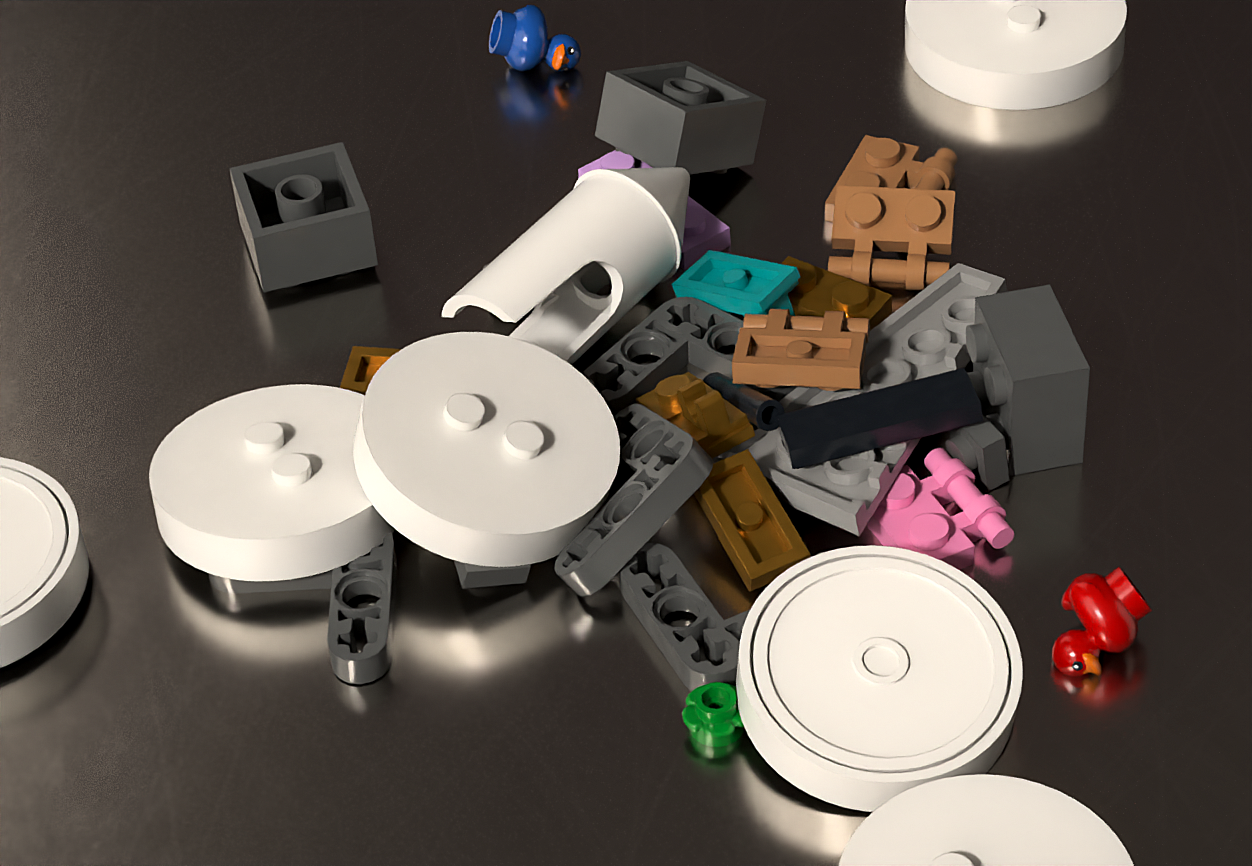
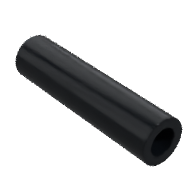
M713 372L705 376L703 382L717 390L722 398L745 413L749 423L765 431H773L778 428L776 415L785 413L784 407L779 401L744 384H733L732 378L719 372Z

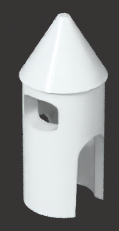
M682 167L596 169L583 174L569 194L446 302L441 317L454 318L466 306L472 305L486 309L503 322L516 323L534 308L532 313L509 337L544 348L572 365L658 283L671 278L678 270L681 261L690 186L688 171ZM612 284L611 294L604 296L596 295L605 285Z

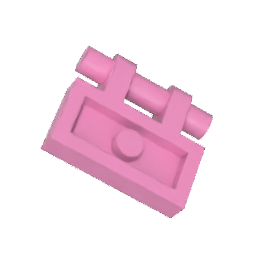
M936 448L925 457L924 465L931 472L932 476L920 480L908 465H904L867 523L868 528L883 546L908 549L926 554L958 570L974 564L975 545L972 542L986 538L992 547L1000 549L1007 546L1014 538V530L1005 521L1006 512L992 495H983L974 484V473L960 459H953L944 448ZM955 501L963 512L950 517L942 506Z

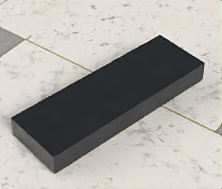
M965 368L776 415L779 432L792 469L843 458L983 421L981 402Z

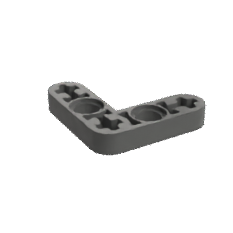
M678 297L670 299L653 311L585 369L582 374L604 398L613 416L625 407L637 404L636 398L654 390L660 381L676 375L689 363L708 373L719 372L733 379V355H725L717 350L724 346L736 345L740 327H743L744 321L696 298ZM644 354L656 355L661 358L657 362L650 364H637L631 361L634 357ZM744 384L777 401H780L798 387L778 386L775 388H761L754 384Z
M642 404L629 405L613 416L620 439L619 464L634 475L593 516L583 530L560 552L555 561L554 570L556 574L580 596L591 595L604 587L703 484L713 468L711 456L689 433Z
M391 532L385 536L384 542L381 545L371 549L369 556H360L346 565L308 577L281 581H244L209 574L210 582L213 586L225 593L331 589L327 643L335 675L347 683L364 684L382 677L390 668L393 651L397 558ZM371 594L380 598L374 605L367 608L357 609L346 605L350 599L358 595ZM355 634H366L368 644H365L361 653H356Z
M645 543L619 571L620 590L623 598L683 684L690 691L712 682L726 683L736 687L739 644L744 623L751 609L723 620L683 563L670 548L658 543ZM650 577L653 579L661 578V591L656 593V585ZM675 611H688L698 617L693 623L682 627L671 626L662 620L666 615ZM704 644V653L711 662L708 660L700 662L699 647Z

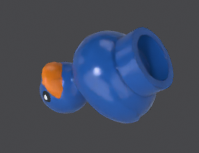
M527 5L517 9L514 13L499 10L493 20L489 37V52L504 56L507 63L518 71H530L544 59L551 69L558 72H566L573 69L579 63L581 57L579 43L572 36L558 34L547 39L548 30L545 16L541 9L535 5Z

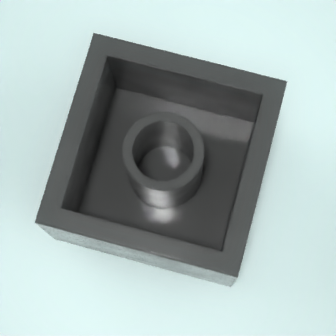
M689 61L606 71L595 136L616 147V151L633 156L634 160H641L654 168L682 167L688 171L689 175L704 172L725 174L729 168L752 165L754 163L767 100Z
M343 142L229 168L240 225L263 293L281 288H292L302 283L339 274H350L356 270L378 265L370 210Z
M1050 284L975 297L974 324L967 325L966 343L969 356L973 362V372H968L967 374L981 402L982 414L1005 437L1009 476L1083 463L1090 367Z

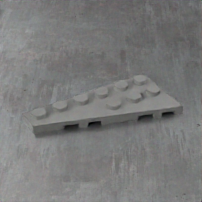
M957 263L870 331L869 343H866V356L860 389L843 388L836 391H826L817 387L798 386L779 401L783 405L785 413L965 368L971 359L966 343L967 325L974 324L975 297L1007 292L1005 279ZM751 424L755 436L713 458V463L749 449L779 502L860 536L921 438L799 469H792L779 427L773 431H765Z

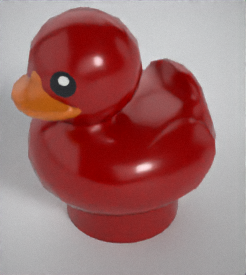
M1120 566L1105 577L1097 573H1084L1077 576L1065 590L1061 601L1063 609L1075 611L1086 630H1068L1061 633L1055 640L1052 647V660L1056 668L1069 676H1083L1089 673L1100 676L1102 667L1099 658L1102 650L1110 653H1120L1129 649L1135 642L1139 631L1138 621L1153 610Z

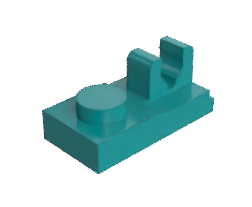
M708 250L672 283V287L677 298H696L722 311L743 315V317L745 314L768 315L770 309H789L790 316H795L788 293L799 284L800 274L798 268L794 266Z

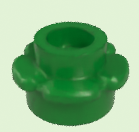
M712 682L695 688L687 695V707L682 711V718L684 724L690 729L692 736L698 742L710 747H723L736 742L742 736L745 727L740 717L736 687L734 685Z

